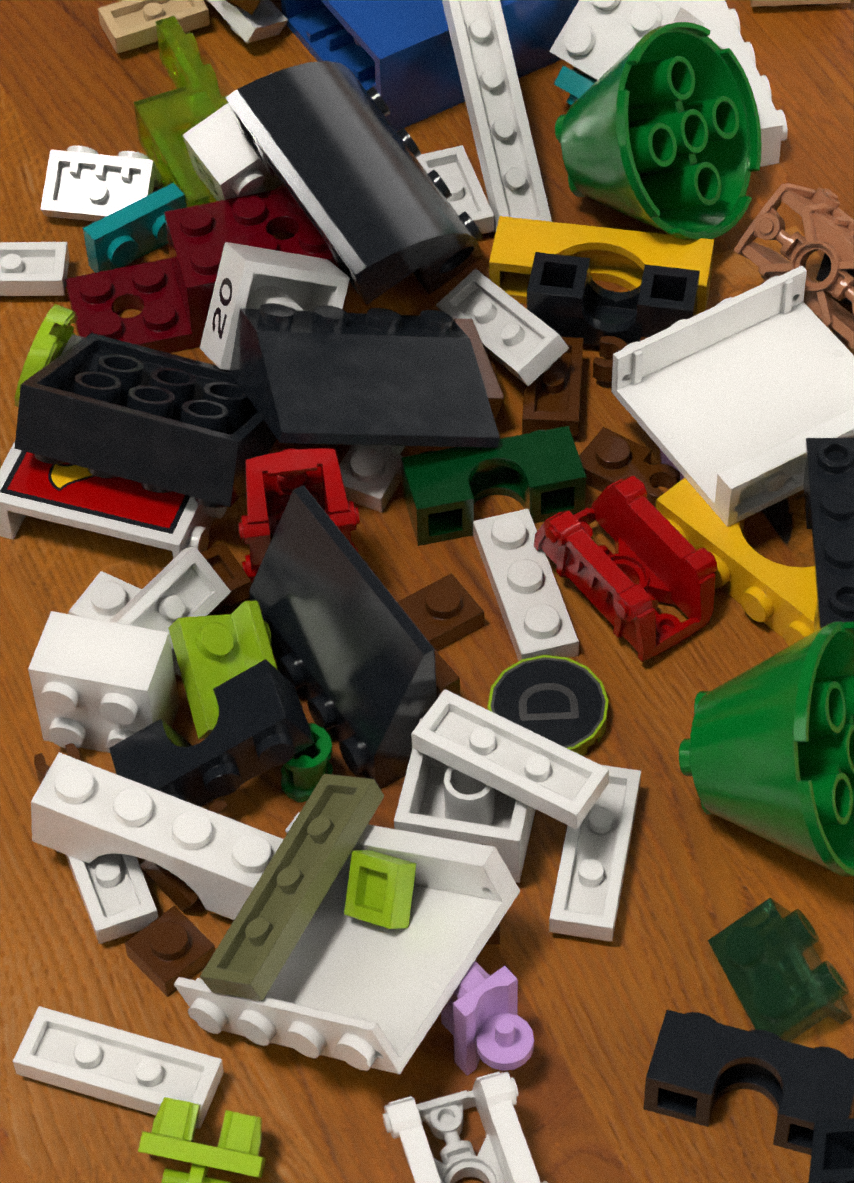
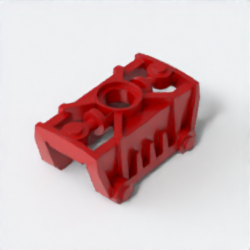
M289 448L281 452L246 460L247 515L241 516V522H238L240 540L244 539V544H249L250 554L245 555L242 568L251 580V583H253L271 541L270 534L273 537L293 490L304 485L354 547V543L351 541V531L357 530V525L360 524L358 507H354L353 501H347L335 449Z
M634 475L620 479L607 486L592 503L591 508L587 507L574 515L569 510L561 511L546 519L535 534L534 547L537 551L543 550L557 565V574L561 578H569L614 626L613 634L617 638L624 637L638 652V659L642 662L673 647L709 624L714 611L715 573L717 572V562L714 555L704 547L696 550L648 501L644 483ZM596 521L615 540V554L605 545L598 546L592 540L593 531L589 524ZM658 602L674 604L689 619L681 623L674 615L669 613L659 614L655 609L658 606Z

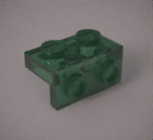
M769 898L708 940L755 1029L772 1032L782 1040L791 1042L828 1016L840 1024L853 1017L842 998L849 993V989L840 973L829 961L826 960L822 963L813 947L819 941V936L811 922L799 909L790 912L772 898Z

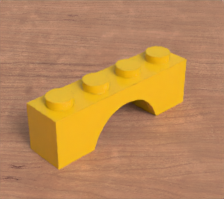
M499 216L489 260V279L517 302L527 304V289L535 252L590 258V275L593 280L615 283L630 291L641 285L645 265L700 271L697 314L706 311L712 274L714 239L684 240L669 234Z
M686 478L656 499V509L696 550L704 547L714 555L717 562L715 588L722 589L741 604L744 611L753 620L764 622L783 637L788 646L814 633V618L817 604L815 566H786L773 562L757 553L747 543L742 534L745 519L727 527Z

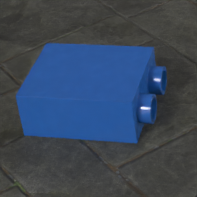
M281 0L282 14L288 19L287 27L317 61L341 63L351 69L366 91L374 87L388 106L391 113L386 118L396 131L465 102L442 0ZM500 0L518 78L562 60L549 52L579 0Z

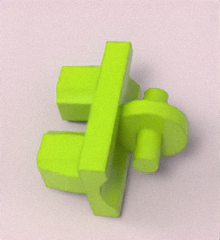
M164 1097L154 1119L151 1133L142 1131L138 1152L192 1163L190 1173L165 1168L161 1183H231L207 1177L209 1167L258 1178L263 1176L266 1157L259 1156L262 1143L261 1117L226 1110L218 1147L193 1142L201 1105Z

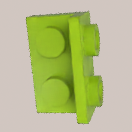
M257 600L244 601L232 614L178 618L168 628L198 739H205L213 731L219 716V706L214 688L265 659L277 669L271 649V631L267 622L263 620Z

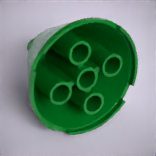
M675 22L662 25L643 36L571 105L567 114L559 116L555 123V135L561 144L562 157L568 173V184L571 192L579 198L588 197L684 240L713 239L731 230L743 217L752 200L750 196L745 195L749 186L751 172L760 171L762 147L760 120L754 94L740 62L731 49H720L708 37L711 32L709 29L690 22Z
M854 621L830 623L715 689L697 693L694 702L695 714L690 738L682 740L679 748L680 769L685 776H693L703 811L707 815H716L844 877H854Z

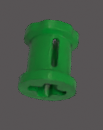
M308 723L315 744L295 754L290 761L281 767L282 790L289 798L297 802H305L309 799L323 774L333 775V766L329 762L333 750L330 735L324 728L312 723Z

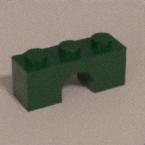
M569 426L536 430L528 434L499 439L498 448L454 447L438 451H426L418 455L401 458L403 497L418 546L472 536L474 504L480 499L491 495H505L514 498L524 509H529L534 523L544 522L561 511L569 510L574 515L585 509L586 474Z

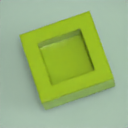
M373 850L352 851L344 915L388 929L408 928L417 863Z

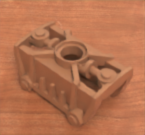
M790 183L781 184L753 220L734 251L759 267L758 272L764 281L774 276L783 275L800 266L806 269V261L813 252L818 250L825 252L831 261V271L828 277L819 283L812 281L806 274L803 302L822 319V322L829 329L834 330L833 334L845 347L849 346L854 349V277L846 272V270L854 269V220L838 207L840 205V201L837 200L838 196L827 188L822 189L819 187L815 191L814 189ZM782 201L802 217L805 237L799 232H795L790 236L785 231L784 219L776 211ZM757 237L763 240H777L783 245L780 250L781 254L752 241ZM832 296L838 301L848 298L852 302L853 314L836 302Z

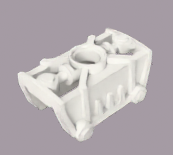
M507 1071L476 1078L473 1090L469 1092L465 1090L416 1104L415 1099L410 1096L389 1102V1105L384 1106L385 1113L382 1114L386 1132L391 1133L393 1139H401L406 1160L412 1171L415 1183H456V1181L464 1177L479 1178L485 1183H548L547 1181L540 1182L513 1106L517 1104L518 1088L513 1077L510 1078ZM474 1106L477 1107L486 1133V1138L478 1156L475 1155L471 1142L461 1140L459 1136L463 1129V1110ZM423 1121L426 1122L435 1137L446 1142L447 1146L440 1152L442 1162L432 1156L422 1126Z

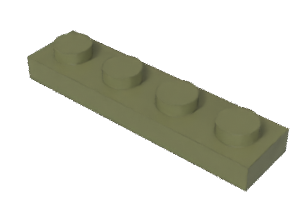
M323 774L200 975L212 993L258 1001L264 1000L385 796L374 779Z

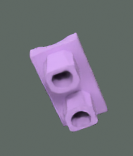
M474 961L450 997V1002L447 1003L441 1012L442 1024L454 1036V1061L467 1076L476 1070L480 1058L491 1068L502 1071L514 1070L529 1060L534 1049L533 1030L527 1021L517 1015L518 979L506 966H503L489 976Z

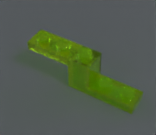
M175 16L155 21L159 54L162 64L177 89L135 101V117L139 142L149 160H153L156 164L164 187L174 183L185 194L186 207L216 202L217 200L195 172L183 134L226 105L227 100L225 97L228 95L222 97L219 93L218 81L212 66L209 63L202 64L199 47L194 35L191 32L185 34Z

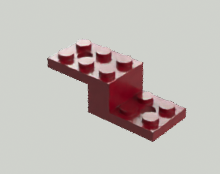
M286 188L245 195L240 198L236 197L166 211L164 214L170 258L67 278L65 283L71 310L76 312L78 320L75 322L78 336L87 337L89 334L94 333L147 348L174 353L200 347L225 242L328 259L336 267L338 266L333 259L329 246ZM279 232L295 234L293 237L284 240L276 239L273 236ZM127 309L141 311L140 314L131 318H122L118 315L121 311Z

